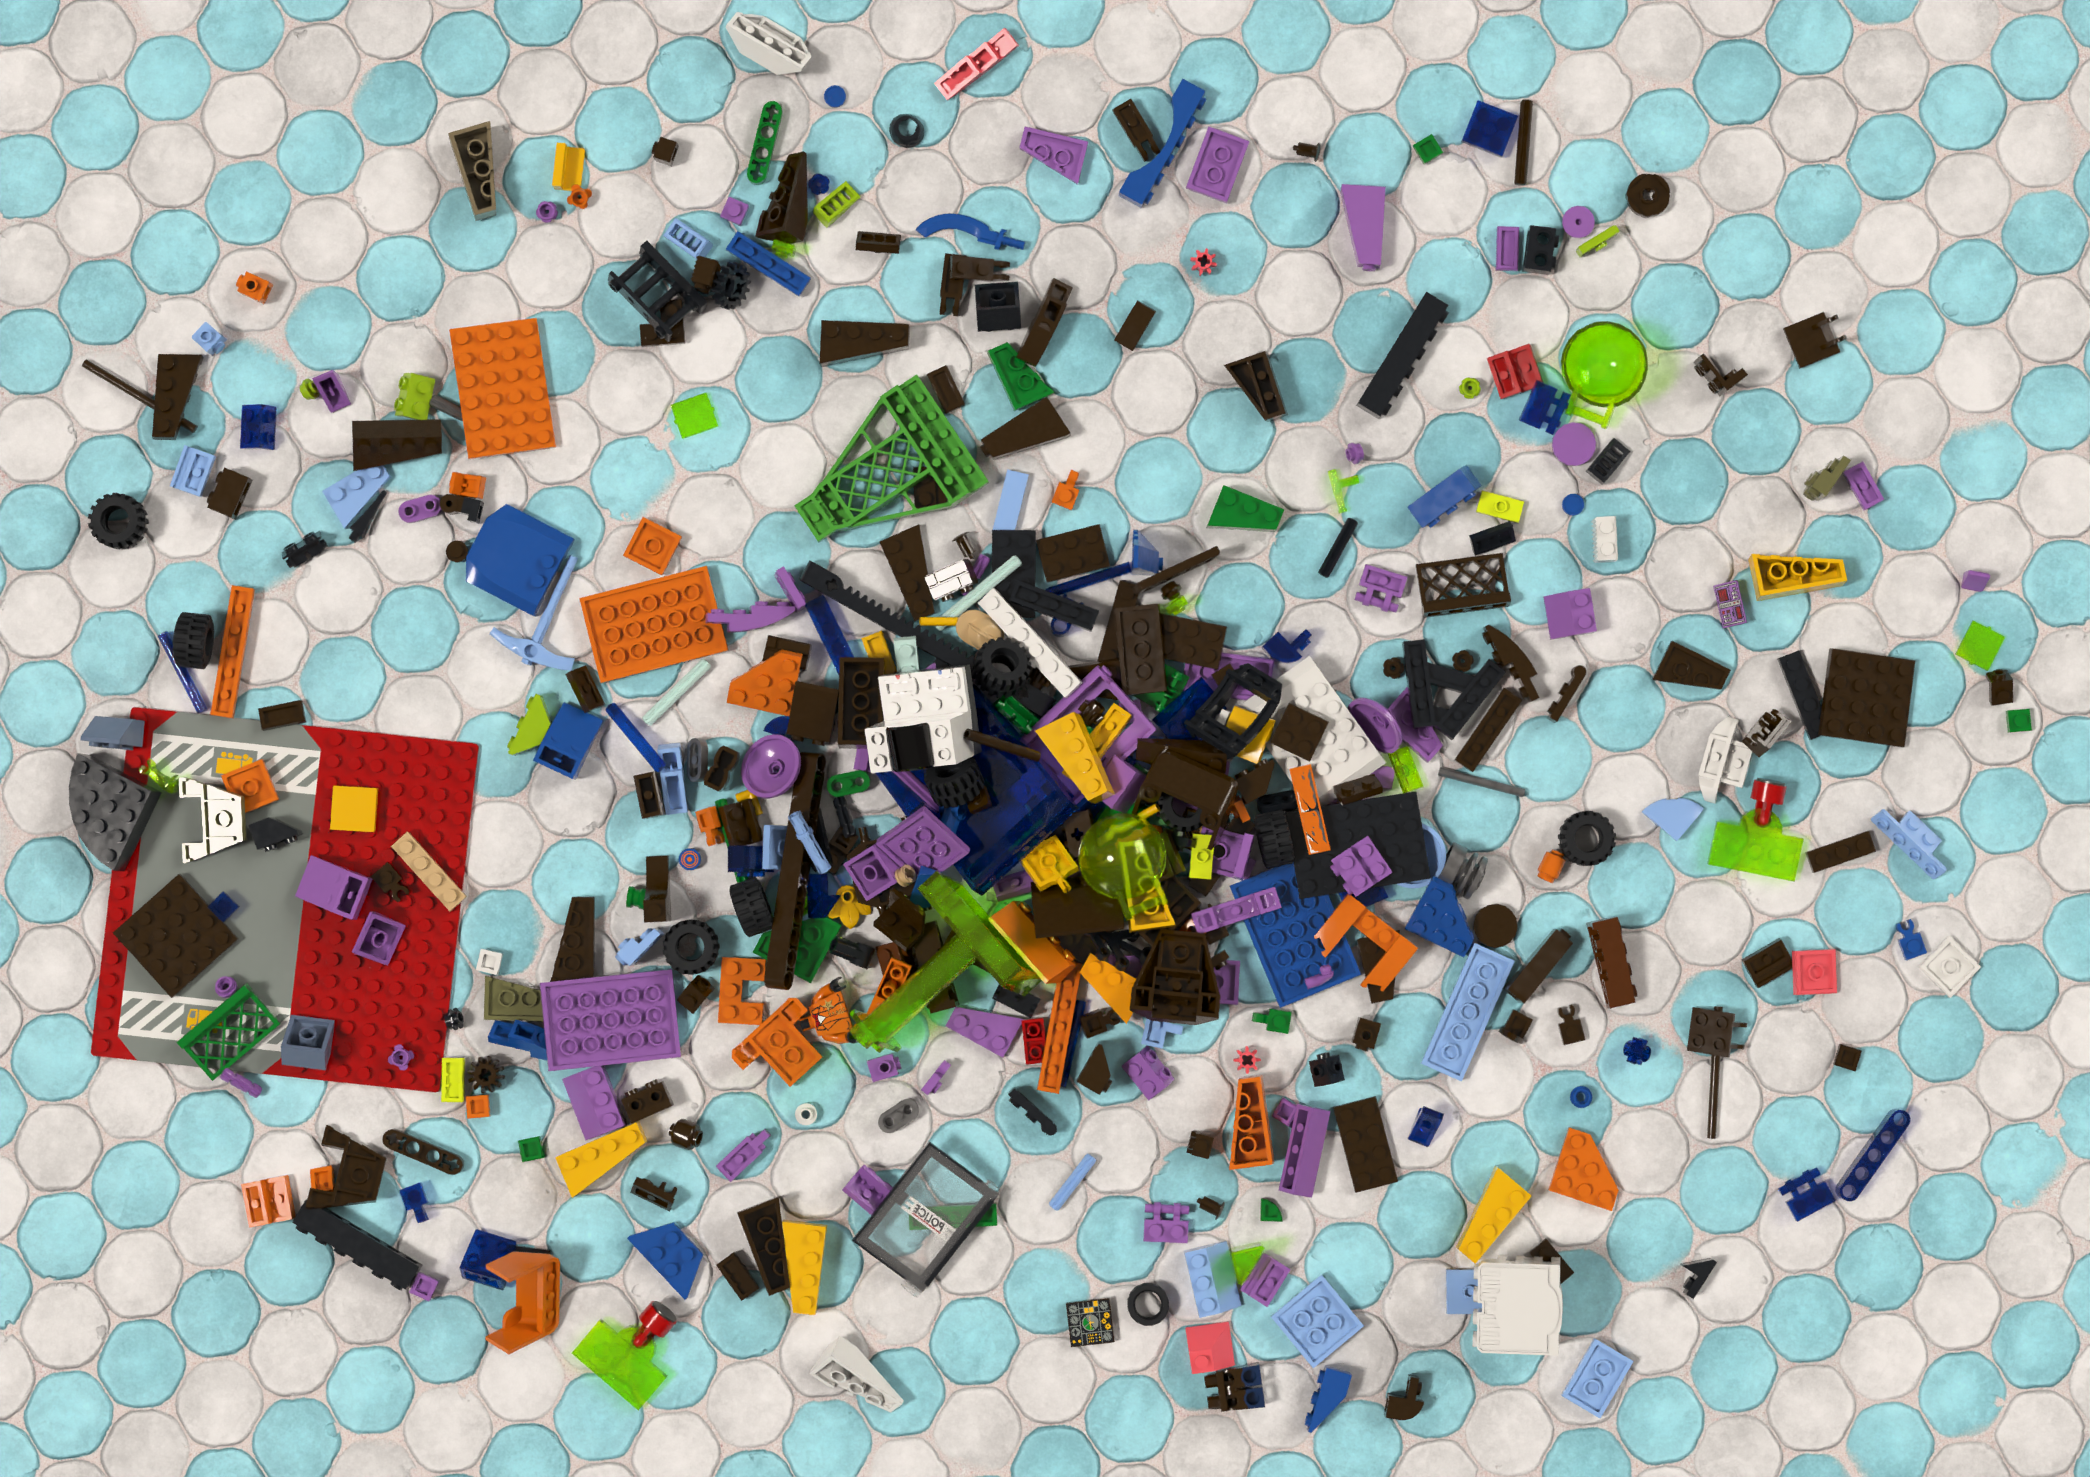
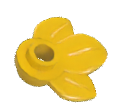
M843 885L837 890L836 898L828 904V918L840 917L842 923L849 929H852L859 920V914H871V906L858 903L855 889L850 885ZM846 892H849L851 895L849 900H844L843 898Z

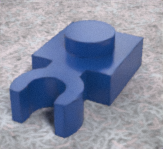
M1911 919L1906 920L1908 923L1906 930L1902 929L1900 923L1896 924V930L1903 936V938L1898 939V943L1904 960L1927 953L1920 932L1913 934L1914 923Z

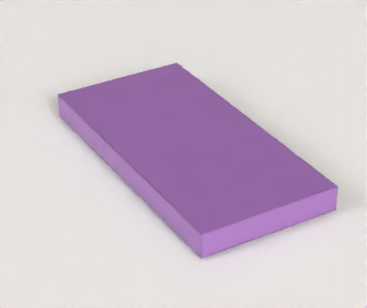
M1222 652L1219 670L1229 663L1234 670L1239 669L1240 665L1249 663L1272 677L1274 660ZM1185 663L1184 674L1190 678L1183 691L1212 695L1218 686L1211 674L1218 670ZM1238 685L1230 698L1247 700L1254 694Z

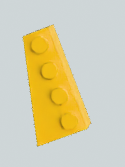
M1136 840L1119 843L1117 847L1129 931L1137 932L1175 926L1176 924L1164 899L1142 841Z

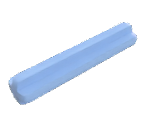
M1090 1154L1085 1155L1049 1202V1205L1054 1210L1058 1211L1095 1164L1096 1159Z

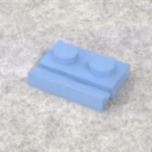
M184 445L170 486L202 497L216 456Z

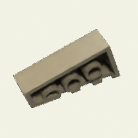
M490 121L448 133L475 221L495 216L496 200Z

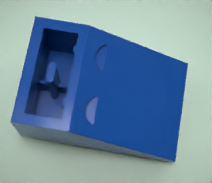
M564 702L543 738L533 761L576 780L604 720L589 713H584V711Z

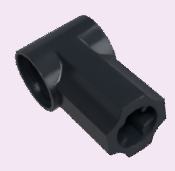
M835 936L829 946L830 954L849 960L850 963L868 969L875 952V948L860 942L855 943L839 936Z

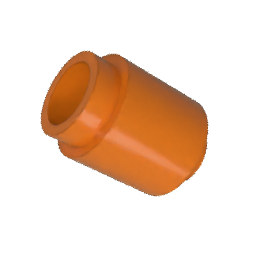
M1553 849L1551 853L1546 851L1539 865L1537 877L1553 884L1554 880L1558 879L1566 860L1562 859L1564 854Z

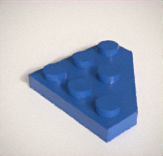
M1433 876L1410 916L1405 929L1463 958L1474 940L1473 932L1469 929L1466 922L1467 918L1464 910L1456 898L1454 886Z

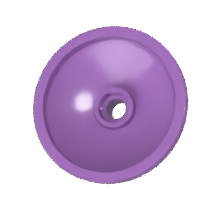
M1356 698L1348 705L1347 709L1378 751L1393 753L1401 746L1402 731L1398 721L1389 709L1379 702L1368 698Z
M772 734L757 740L748 749L742 762L741 776L747 790L755 796L765 799L775 798L784 794L791 788L799 775L801 767L800 752L793 741L782 735Z

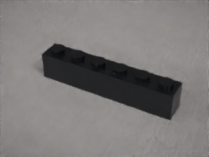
M1428 292L1424 294L1356 406L1377 419L1380 418L1381 414L1387 415L1392 406L1389 404L1392 396L1398 397L1403 389V386L1400 385L1404 377L1409 379L1415 369L1412 367L1415 359L1420 361L1426 351L1423 348L1426 341L1431 342L1438 332L1434 329L1437 323L1443 324L1449 314L1446 311L1449 306L1448 304Z
M307 1199L304 1201L292 1222L297 1225L296 1229L304 1234L311 1233L316 1236L315 1240L326 1246L328 1243L334 1247V1252L343 1257L348 1255L353 1258L352 1262L362 1268L365 1266L372 1270L371 1273L380 1279L387 1278L396 1289L402 1290L404 1288L406 1290L410 1288L423 1266L421 1263L328 1208L306 1209Z

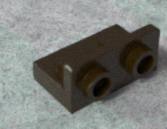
M751 798L719 807L729 847H743L763 840L762 830L759 826L756 809Z

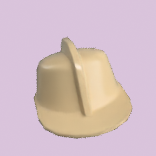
M968 610L962 613L957 620L956 632L959 638L978 650L985 642L988 643L990 639L995 641L998 637L1004 639V631L989 615L982 611Z

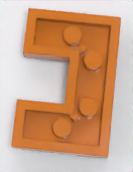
M722 957L718 1023L761 1025L763 1023L764 1003L742 1002L743 980L764 981L766 959Z

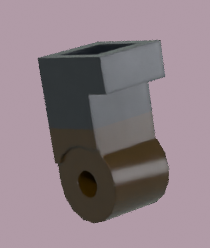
M446 494L441 498L440 507L444 512L450 515L457 513L468 515V521L480 523L484 502L453 494Z

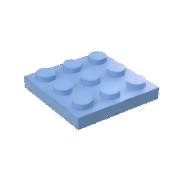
M1322 1274L1271 1315L1274 1322L1312 1368L1316 1367L1364 1327Z

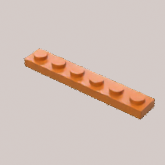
M234 585L231 587L210 715L234 719L255 593L253 588Z
M1077 963L1078 965L1060 983L1055 985L1037 1090L1055 1094H1059L1081 974L1080 970L1082 968L1081 963Z

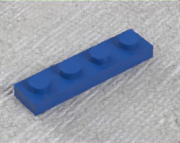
M738 231L726 248V251L798 297L801 296L811 280L809 276Z

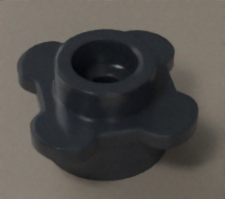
M457 1008L449 1009L444 1015L446 1026L450 1030H458V1027L462 1029L464 1022L462 1013Z

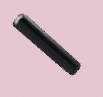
M1352 518L1346 520L1318 571L1321 576L1325 578L1330 576L1358 525L1356 520Z

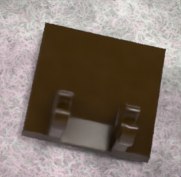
M1822 312L1783 328L1799 369L1840 353L1838 343L1846 340L1847 337L1843 335L1834 339L1829 327V323L1839 319L1837 314L1826 318L1825 313Z
M1692 1007L1687 1051L1729 1058L1731 1049H1744L1745 1047L1744 1044L1731 1043L1733 1027L1747 1028L1748 1023L1735 1021L1734 1013Z

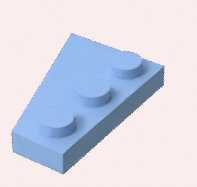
M384 465L357 470L322 491L344 529L351 524L350 522L364 509L363 507L379 492L391 476Z

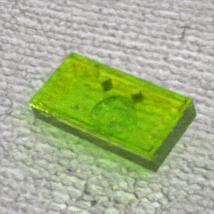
M1408 746L1397 749L1393 753H1387L1403 793L1424 787Z

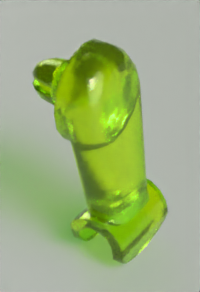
M152 759L147 760L149 769L145 765L139 768L141 774H147L166 792L173 794L179 790L177 785L179 778L176 780L179 775L172 777L164 775L156 768L157 765Z

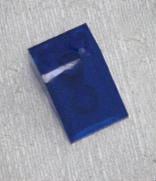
M1200 677L1156 715L1152 721L1167 739L1203 740L1198 736L1192 738L1184 726V722L1186 720L1189 721L1195 715V711L1206 702L1214 691Z

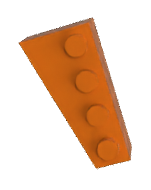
M1262 1075L1238 1079L1229 1170L1272 1165L1275 1162Z

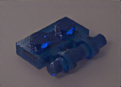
M1536 380L1519 417V421L1538 429L1541 428L1544 421L1548 423L1545 432L1553 435L1556 427L1559 428L1561 424L1560 418L1564 410H1567L1569 406L1568 401L1571 394L1563 391L1560 399L1555 397L1557 388ZM1551 403L1557 405L1552 417L1546 415Z
M1817 1167L1810 1171L1807 1169L1794 1180L1789 1179L1784 1182L1785 1185L1778 1188L1782 1196L1789 1192L1793 1198L1785 1201L1797 1222L1836 1201L1825 1181L1816 1184L1814 1178L1821 1175ZM1807 1183L1810 1188L1799 1194L1797 1188Z

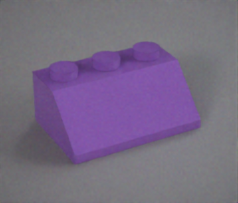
M605 1065L594 1066L562 1079L585 1141L627 1125Z

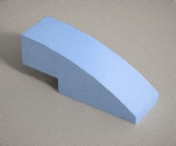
M679 742L658 745L660 777L666 815L687 813V795L681 744Z

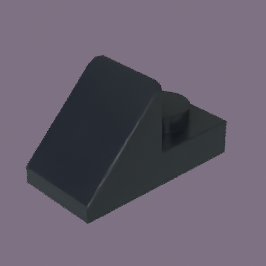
M1712 1258L1681 1263L1680 1265L1694 1273L1693 1277L1689 1276L1683 1284V1288H1685L1683 1293L1694 1299L1717 1262Z

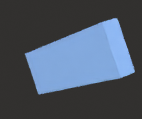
M1007 469L993 530L1016 529L1029 474Z

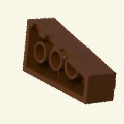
M1607 917L1587 922L1586 925L1606 1007L1611 1009L1636 1003L1637 990L1635 984L1631 983L1630 976H1632L1630 964L1627 963V949L1622 939V929L1618 917Z

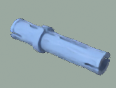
M796 811L789 815L788 819L797 833L796 837L803 843L818 873L823 874L830 870L831 865L814 838L813 829L808 826L801 811Z

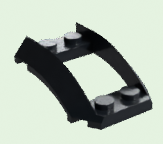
M1249 663L1240 665V668L1236 670L1228 669L1213 694L1195 711V715L1189 721L1186 720L1184 722V726L1192 738L1198 736L1225 753L1227 760L1231 759L1241 752L1266 725L1280 703L1282 683ZM1238 685L1267 702L1260 714L1241 735L1214 719L1226 705Z

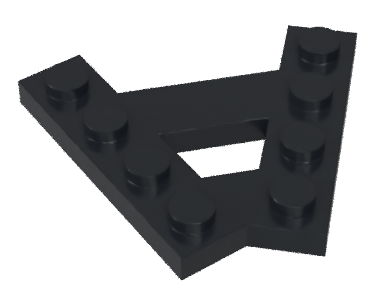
M1425 639L1403 641L1402 648L1413 729L1435 727L1450 740H1453L1506 672L1490 659L1486 661L1475 676L1432 664L1427 660ZM1431 685L1461 694L1449 709L1433 705Z

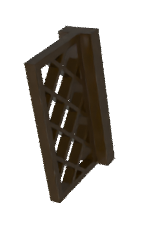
M1503 553L1416 564L1423 618L1509 607L1511 604ZM1498 559L1499 569L1496 573L1485 567L1489 560ZM1467 563H1474L1480 567L1474 576L1463 569ZM1446 566H1453L1458 570L1452 579L1442 573ZM1430 568L1436 575L1429 582L1422 577L1421 569ZM1481 570L1492 576L1486 585L1476 579ZM1460 572L1471 579L1465 588L1454 582ZM1439 575L1449 582L1443 591L1432 584ZM1496 579L1502 583L1503 591L1494 592L1488 587ZM1472 582L1483 588L1479 595H1472L1467 591ZM1451 584L1462 591L1456 598H1451L1445 594ZM1429 587L1440 594L1436 600L1426 601L1425 593Z

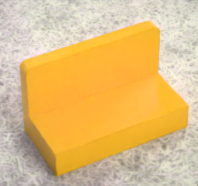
M557 142L552 186L555 190L572 191L571 187L574 184H578L581 187L585 158L584 148L568 147L566 143Z

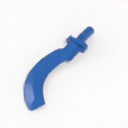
M948 213L936 215L922 222L916 228V231L924 237H928L932 233L943 229L961 230L977 237L978 242L995 245L994 249L1000 250L1001 244L1021 250L1025 246V241L1004 236L1007 230L1001 229L1000 233L990 231L989 227L981 221L961 214Z

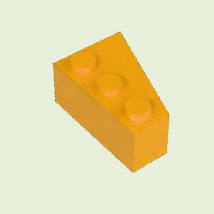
M1090 953L1080 970L1081 975L1127 1024L1133 1014L1130 1011L1132 987L1136 978L1124 971L1117 970L1115 966L1106 961H1100L1095 955Z

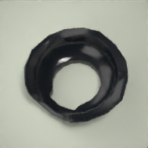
M900 114L893 118L890 123L889 132L892 140L897 145L911 148L922 141L924 126L913 115ZM909 119L913 120L917 124L914 134L903 136L899 132L900 123Z

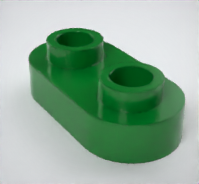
M861 770L834 775L827 782V790L835 797L864 792L870 786V777ZM858 777H861L864 780V783L861 786H858L855 783ZM836 782H841L842 788L840 790H835L834 784Z

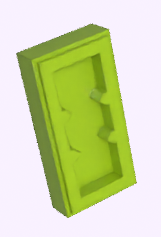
M1616 225L1611 226L1580 245L1576 249V253L1579 257H1582L1593 249L1596 252L1607 246L1606 241L1620 232Z

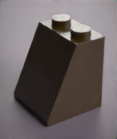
M799 681L795 682L786 733L791 735V740L803 742L804 738L812 739V744L825 746V743H831L839 706V690Z

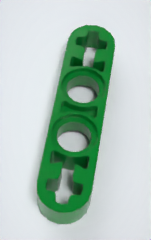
M775 101L767 102L762 109L747 169L748 180L754 185L763 184L768 175L783 113L781 105ZM772 106H774L776 111L778 112V114H774L772 118V122H776V125L770 122H764V119L769 121L770 114L769 112H767V109L771 110ZM765 127L772 128V137L764 138L761 135L762 129ZM759 148L768 150V156L765 159L756 157V152ZM754 161L759 164H766L765 167L760 166V174L763 176L758 177L757 180H754L753 175H751L757 169V164H753Z

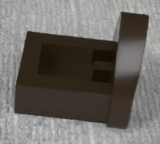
M1513 1009L1504 1027L1500 1028L1498 1032L1516 1043L1523 1044V1038L1533 1019Z

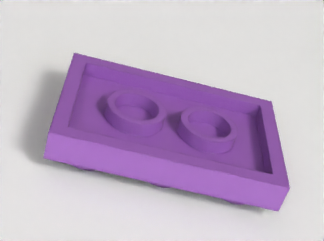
M1208 126L1186 189L1227 204L1249 141Z

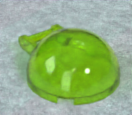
M1609 321L1594 322L1577 330L1568 340L1561 358L1562 377L1565 378L1568 388L1572 391L1565 414L1579 416L1600 424L1601 428L1607 429L1615 407L1629 402L1641 390L1648 372V355L1641 339L1631 329ZM1578 397L1590 405L1606 407L1605 415L1601 416L1575 406Z
M1129 813L1109 815L1095 822L1085 833L1079 847V866L1087 884L1099 895L1102 894L1109 898L1117 899L1127 921L1132 919L1133 915L1162 904L1164 906L1168 904L1159 882L1166 867V848L1157 829L1146 819ZM1151 888H1155L1158 896L1128 908L1125 899L1140 896Z

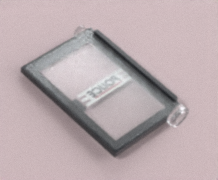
M929 1141L852 1241L904 1279L901 1286L911 1295L918 1298L992 1206L994 1200L999 1195V1192L996 1191L998 1186L990 1180H987L985 1183Z

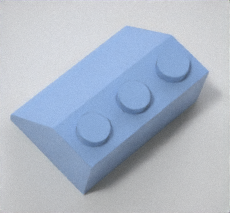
M1227 1241L1184 1250L1199 1318L1223 1313L1242 1306Z

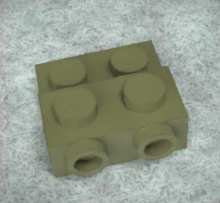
M1843 455L1838 459L1831 460L1825 469L1819 472L1815 471L1813 474L1811 473L1804 483L1806 488L1803 495L1812 501H1819L1826 497L1851 460Z

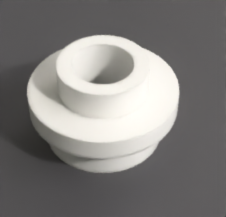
M809 1103L801 1104L795 1111V1118L802 1125H810L817 1118V1110ZM804 1110L810 1112V1117L807 1119L802 1117Z

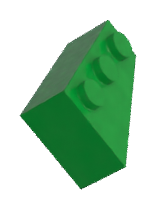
M1223 485L1206 528L1275 532L1285 509Z

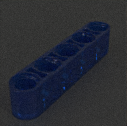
M1892 1109L1887 1113L1836 1185L1835 1192L1839 1198L1845 1201H1854L1858 1198L1909 1126L1911 1118L1906 1111ZM1901 1113L1903 1121L1901 1124L1896 1125L1894 1123V1116ZM1888 1131L1890 1139L1888 1142L1883 1143L1881 1135L1883 1132ZM1875 1149L1878 1153L1877 1158L1871 1161L1868 1153L1870 1150ZM1859 1167H1863L1865 1174L1862 1178L1858 1179L1855 1172ZM1846 1185H1850L1852 1193L1845 1197L1843 1195V1188Z

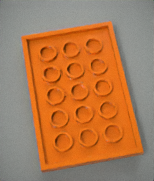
M537 318L449 329L468 459L556 448Z
M707 566L579 598L600 683L729 651L722 624L705 623L706 614L711 613V609H718Z

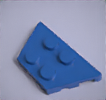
M674 1222L630 1235L627 1239L684 1300L687 1299L704 1255L700 1249Z

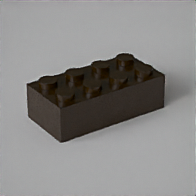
M839 658V748L867 749L865 729L884 721L878 680L879 676L885 675L884 658Z

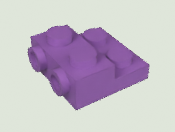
M1368 836L1331 860L1333 864L1330 866L1337 877L1341 875L1345 880V883L1342 885L1349 896L1354 894L1355 897L1392 873Z

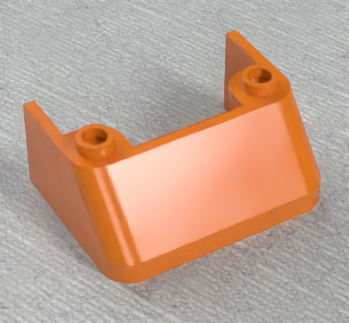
M511 1252L486 1264V1269L510 1283L516 1280V1306L504 1314L501 1329L485 1336L486 1341L507 1354H511L556 1330L559 1324L560 1261L558 1258L551 1254Z

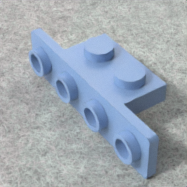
M1885 809L1880 810L1870 819L1878 829L1887 835L1894 844L1906 853L1932 879H1936L1945 873L1947 868L1932 855L1942 840L1910 810L1905 813L1899 822Z

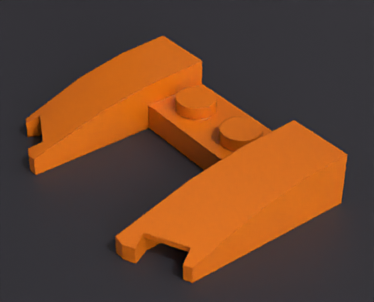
M1347 894L1314 935V939L1320 938L1325 948L1321 954L1326 958L1348 929L1354 926L1385 951L1384 955L1365 977L1360 986L1367 988V984L1381 986L1380 991H1384L1418 948L1373 914L1353 896Z

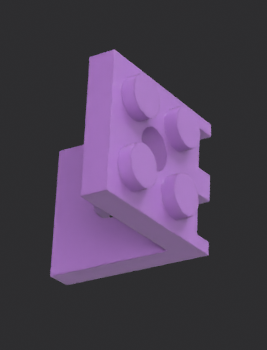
M1203 826L1201 834L1212 835L1213 831ZM1224 830L1223 835L1215 846H1223L1225 854L1221 858L1213 855L1212 873L1243 881L1254 842V835L1247 833L1241 835Z

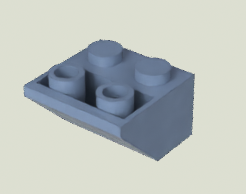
M95 716L81 735L80 741H88L89 746L133 751V746L142 747L145 721Z

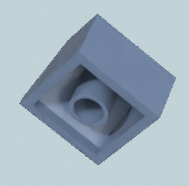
M291 1015L281 1044L282 1065L326 1070L331 1054L335 1020Z

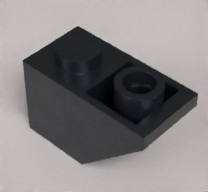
M268 817L248 825L257 850L264 849L265 852L277 849V844L285 841V844H290L298 841L297 836L303 835L302 830L273 817Z

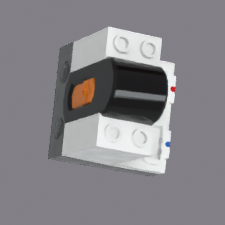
M970 664L889 673L878 677L884 721L865 729L871 773L888 771L906 772L935 766L953 765L982 752L981 744L964 739V732L968 728L979 732Z

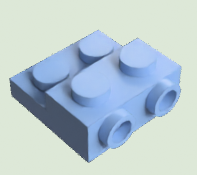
M648 928L640 936L642 941L637 937L626 938L618 946L620 951L615 958L624 966L635 965L664 933L659 928Z

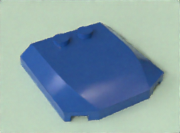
M505 504L486 518L466 556V582L535 617L545 598L544 595L575 539Z

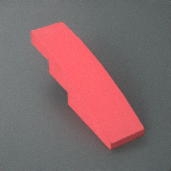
M1003 28L988 42H984L969 56H965L934 84L946 100H950L1016 49L1019 44L1009 31Z

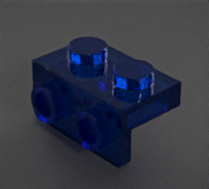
M263 404L242 405L240 449H275L276 407Z

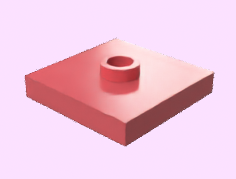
M1836 949L1792 951L1793 995L1837 993Z

